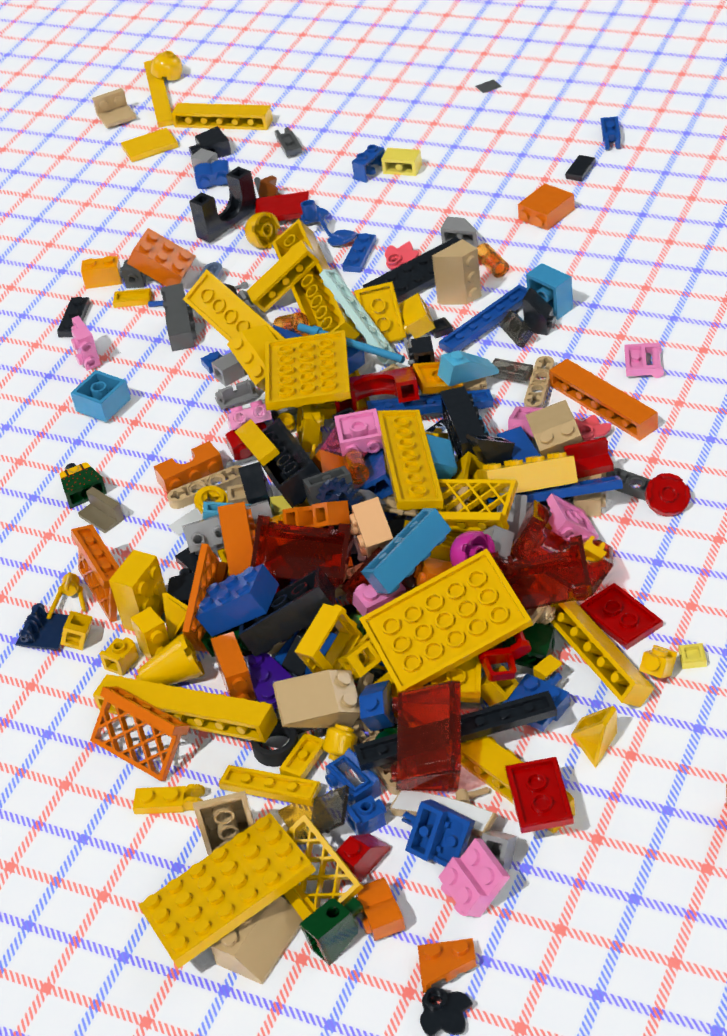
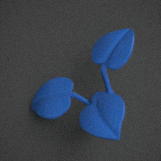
M305 200L300 204L303 213L300 220L304 224L320 221L329 236L327 239L328 244L333 246L343 245L358 236L357 232L351 230H337L334 233H330L323 221L329 216V212L326 209L317 206L314 200Z

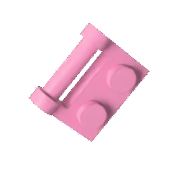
M659 343L624 344L626 377L652 375L655 378L662 377L664 369L660 359L661 345ZM646 353L652 355L653 365H647Z

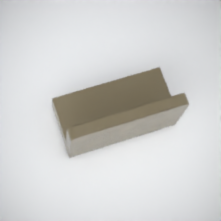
M94 487L86 491L90 504L78 512L81 519L92 524L103 533H107L124 520L120 503Z

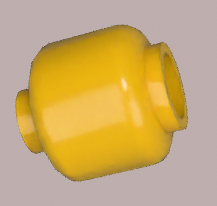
M335 723V727L327 729L323 750L329 753V759L336 760L344 755L349 748L355 752L353 745H357L358 736L354 733V728Z

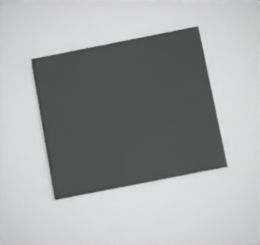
M494 79L475 85L482 93L502 87Z

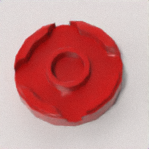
M671 473L657 475L648 482L645 490V501L649 508L656 514L664 517H674L681 514L687 508L691 498L688 485H685L683 479Z

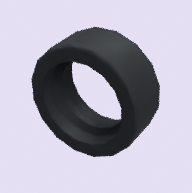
M278 719L269 738L285 736L289 738L286 745L279 749L269 750L261 747L262 742L251 740L254 757L265 766H281L298 742L296 728L282 727L281 719Z

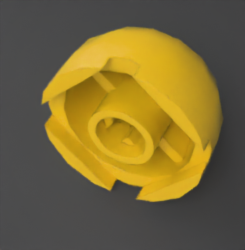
M172 51L161 52L154 57L151 64V73L155 77L162 79V76L167 77V80L170 81L181 78L183 71L182 62Z
M255 213L245 224L246 239L254 247L260 249L272 248V242L280 236L277 235L280 224L272 213Z

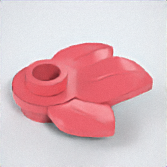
M410 241L399 248L389 245L385 251L386 265L390 270H393L418 257L419 251L413 250Z
M592 415L583 421L575 419L583 441H590L596 437L605 436L611 430V423L600 424L596 415Z

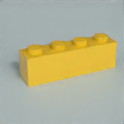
M302 239L247 290L252 303L264 313L320 261L315 252Z

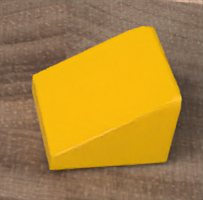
M550 654L533 667V674L535 677L545 680L562 665V662Z

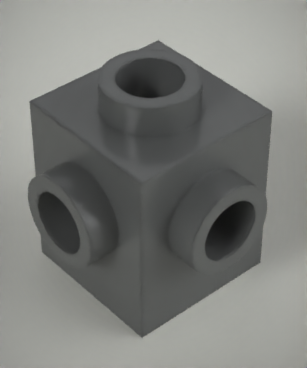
M125 260L123 267L120 268V276L124 278L126 289L144 288L148 276L127 264L128 260Z

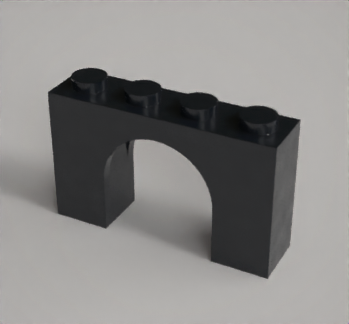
M238 166L226 174L229 187V201L224 211L219 215L213 196L201 192L189 201L197 238L210 243L256 209V194L250 170Z

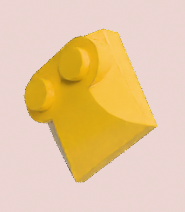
M312 404L298 408L296 420L299 444L305 452H311L313 444L317 445L316 448H318L319 444H322V431H320V428L324 427V415L320 414V411L316 410Z

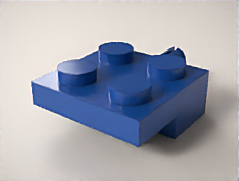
M554 671L546 681L527 673L503 703L549 690L557 708V716L527 724L544 732L552 720L558 721L570 706V694L568 691L556 686L562 679V675L559 672Z
M432 799L421 801L416 816L406 811L402 816L404 818L401 819L402 822L412 826L405 851L426 862L432 860L446 867L452 857L460 858L466 851L475 820Z

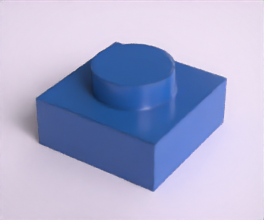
M219 351L209 353L200 358L201 363L211 374L213 373L211 362L219 359L222 355Z

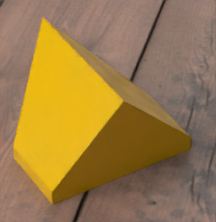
M162 593L167 633L171 642L183 630L188 606L170 594Z
M610 706L581 717L571 733V736L595 768L617 734V709L614 706Z

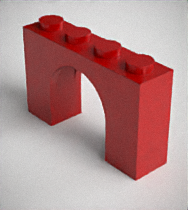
M412 366L349 377L351 399L334 402L336 412L338 413L348 407L357 411V402L373 395L392 394L397 396L399 403L419 400L420 397L417 379Z

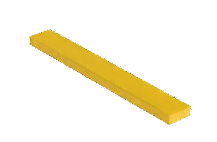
M152 60L145 61L144 67L158 128L173 125L172 112L163 76L162 79L155 77L151 73Z

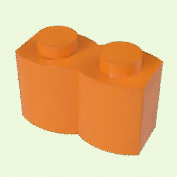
M385 877L363 885L364 888L354 898L364 908L360 913L364 917L361 919V923L366 935L371 933L374 941L405 930L402 913Z

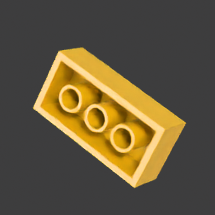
M566 452L548 453L547 458L545 456L526 457V462H523V459L504 461L503 466H501V463L482 465L483 469L476 470L478 479H516L519 483L516 493L578 483L574 456H567ZM483 487V488H481V489L479 490V491H480V496H481L482 494H484L485 492H487L490 488H489V487ZM504 487L497 493H506L509 491V487Z

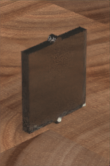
M347 785L336 790H330L327 794L314 799L311 821L321 834H328L330 830L345 824L350 788Z

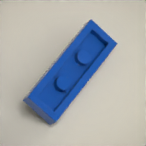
M358 233L342 264L343 272L361 273L377 241L376 235Z

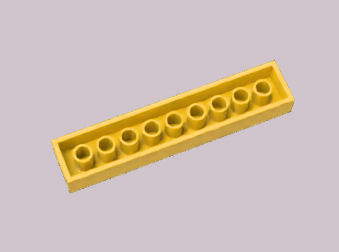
M298 219L272 242V245L280 260L302 239L320 260L291 288L305 323L309 326L322 327L323 330L328 332L345 330L347 338L356 340L360 333L356 329L354 322L345 314L344 308L334 299L333 293L324 285L319 275L324 269L330 270V267L313 231Z

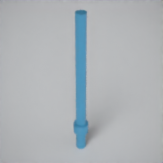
M299 323L297 327L298 331L310 335L328 333L322 327L315 325L309 326ZM346 337L348 347L399 363H404L405 361L404 355Z

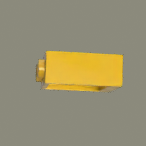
M323 603L294 651L312 673L325 670H343L344 668L338 659L357 646L363 637V634L357 628V623L349 618L346 614V609L340 605L335 604L332 606ZM335 626L339 633L324 657L320 649Z

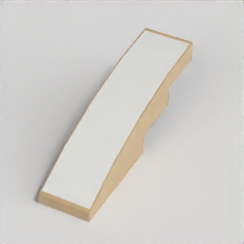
M400 789L389 807L393 816H403L406 811L416 816L420 802L432 799L475 820L471 833L474 836H482L483 833L490 831L497 818L496 813L470 803L446 796Z

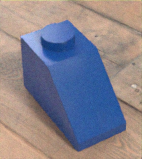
M390 680L367 685L359 696L360 719L371 732L395 726Z

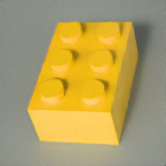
M133 549L109 579V583L123 628L134 632L130 619L134 615L148 607H151L159 617L163 615L165 611L162 593H167L157 556Z

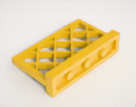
M438 479L440 487L449 488L442 493L443 500L452 494L456 497L447 505L443 503V508L438 510L439 514L452 529V532L484 531L494 525L506 530L509 529L507 519L519 484L516 479ZM462 487L469 488L460 496L456 494V491H458ZM483 487L490 488L481 496L476 493ZM509 487L508 492L499 496L497 493L499 490ZM474 494L476 499L465 505L463 501ZM492 495L498 498L487 506L483 502ZM459 503L463 506V508L457 512L449 511L455 506H457ZM479 504H482L484 507L479 512H470ZM500 504L503 505L502 512H491Z
M304 814L286 831L297 845H306L305 855L311 862H320L318 875L308 876L300 884L298 883L284 893V896L302 920L306 919L320 907L321 899L335 898L344 905L351 897H354L364 888L307 815ZM307 825L309 828L308 838L298 839L299 831ZM313 844L323 845L320 857H311ZM327 862L337 863L335 874L325 875ZM317 880L316 892L306 893L307 881ZM324 880H334L332 893H322ZM341 880H350L354 884L345 893H339Z

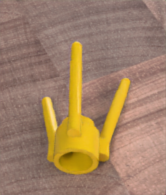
M68 572V574L63 576L61 586L58 587L56 597L47 614V619L52 617L62 594L73 596L77 593L83 612L86 611L83 587L79 585L80 579L76 574Z

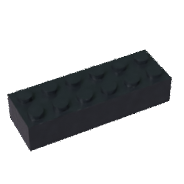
M278 418L263 429L262 432L274 444L280 454L265 466H262V468L293 508L295 505L303 503L307 497L302 479L320 474L321 471L281 419Z

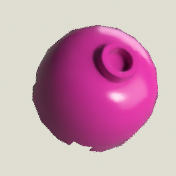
M467 531L457 536L450 549L452 566L454 567L486 548L491 556L495 558V545L491 536L484 534L482 531Z

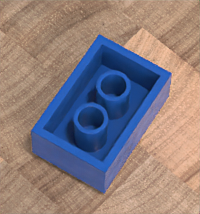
M263 564L256 567L251 566L243 573L236 576L233 574L225 581L211 584L206 589L207 593L200 602L195 617L213 637L266 614L279 583Z

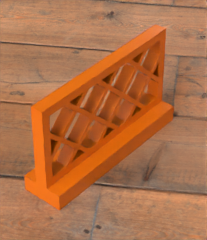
M92 524L71 529V537L78 547V570L108 620L115 622L117 621V606L109 579L119 566Z
M201 543L182 632L196 651L208 652L201 641L207 630L197 620L195 615L199 609L200 602L207 593L206 589L215 582L220 583L226 580L228 564L227 562H219L210 546Z
M103 686L100 696L104 698L90 741L159 781H166L181 736L188 734L190 725L120 687ZM111 704L115 706L118 715L112 719L109 714ZM132 715L135 726L128 729L125 717ZM117 721L120 722L122 733L118 735L115 734L113 723ZM146 725L151 726L153 736L146 739L143 727ZM107 727L110 737L106 741L100 738L102 729ZM137 730L140 743L133 745L130 733ZM164 735L172 738L167 749H164L161 739ZM124 737L128 748L124 751L120 750L117 741ZM155 740L158 753L151 756L148 743ZM140 747H142L145 759L142 761L137 759L135 752ZM158 757H160L162 762L160 772L155 769L153 762Z

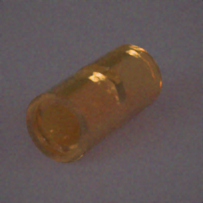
M482 243L477 246L479 262L494 277H503L509 270V264L488 243Z
M297 312L278 316L274 320L273 325L297 333L301 332L297 330L298 324L308 325V318L304 313Z
M358 451L348 452L343 458V465L351 473L353 484H363L369 478V469L364 456Z

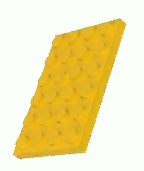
M345 330L265 342V405L267 411H278L289 407L299 408L304 405H320L325 402H341L351 399Z
M487 548L359 618L402 697L533 625L530 616Z
M268 813L243 832L236 834L226 844L215 849L206 858L192 865L186 872L169 881L166 886L156 893L149 895L138 906L179 969L313 874L316 869L273 815Z

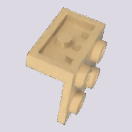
M123 88L92 97L96 115L106 128H113L118 124L128 123L136 119V114L127 105Z

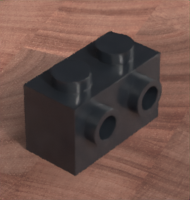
M431 336L411 339V347L408 348L409 360H413V363L435 362Z

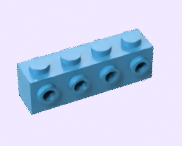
M423 508L361 573L377 593L391 594L400 587L399 583L404 578L409 577L415 572V567L420 562L426 560L431 555V551L435 546L440 545L446 540V535L452 529L436 508Z

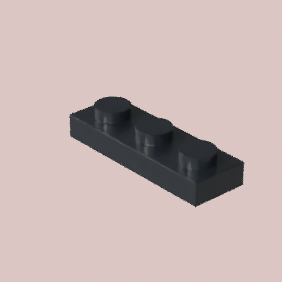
M71 297L57 330L58 337H73L71 327L74 326L72 318L79 316L84 321L91 304L89 297Z

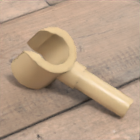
M485 787L468 792L466 789L460 788L455 793V799L470 803L469 799L488 794L489 789Z

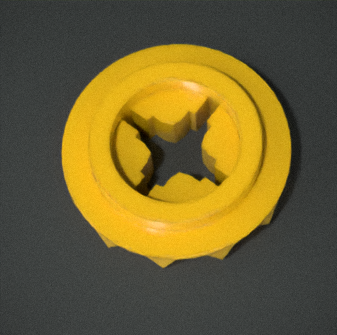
M205 486L199 489L194 496L195 508L201 514L203 513V502H208V497L215 502L228 503L227 493L217 486Z

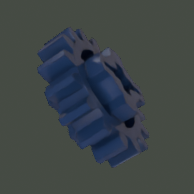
M334 477L332 480L328 479L318 489L320 493L316 498L321 500L319 503L348 500L350 514H353L351 506L360 503L363 496H358L359 488H352V481L347 484L345 478L338 480L337 477Z

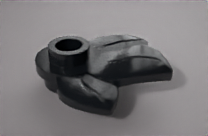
M439 987L428 989L422 998L424 1011L420 1016V1024L424 1033L427 1036H435L442 1029L445 1033L451 1035L463 1034L466 1029V1021L462 1012L468 1010L473 1005L471 999L459 991L447 993ZM436 1001L441 1002L440 1004H437V1005H433V1004H432V1003H434V1002H436Z

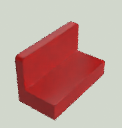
M606 437L564 446L566 455L574 456L577 479L614 471V464L608 454V440Z

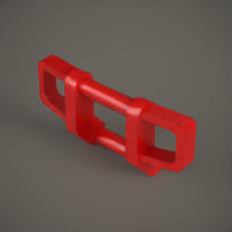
M523 631L514 635L516 643L510 647L488 649L478 655L489 681L494 682L515 678L517 672L515 660L531 651V645L525 639ZM508 663L509 670L495 672L492 670L491 664Z

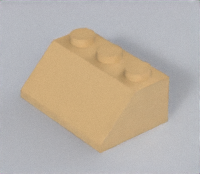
M462 239L432 255L437 303L439 305H467L482 297L478 249Z
M280 896L211 945L215 962L225 969L263 985L301 928L299 924L303 920L293 906Z

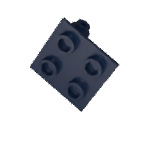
M42 603L33 605L32 612L27 616L15 645L58 650L63 627L69 615L53 613L52 617L47 619L48 613L44 609L45 606Z

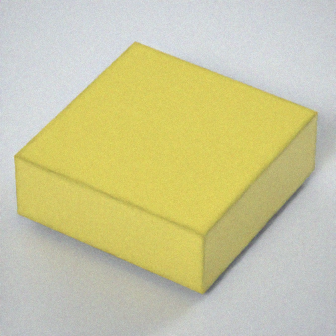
M703 643L678 645L682 669L707 667Z

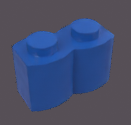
M217 160L213 163H200L194 166L197 188L205 189L214 185H227L226 174L230 172L228 160Z

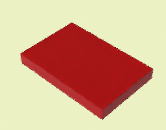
M309 191L256 198L255 213H272L278 221L299 219L303 215L300 204L305 200H310Z
M616 583L611 584L579 605L600 629L626 650L663 627L662 619Z
M557 757L505 766L521 834L574 824Z

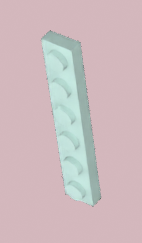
M324 269L319 274L324 285L330 289L334 299L344 308L345 314L351 318L356 329L365 337L366 343L396 353L337 271ZM377 356L378 360L383 364L397 363L396 361Z

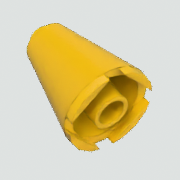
M182 633L138 669L139 674L136 675V679L172 685L200 678L205 675V671L201 661H198L193 645Z

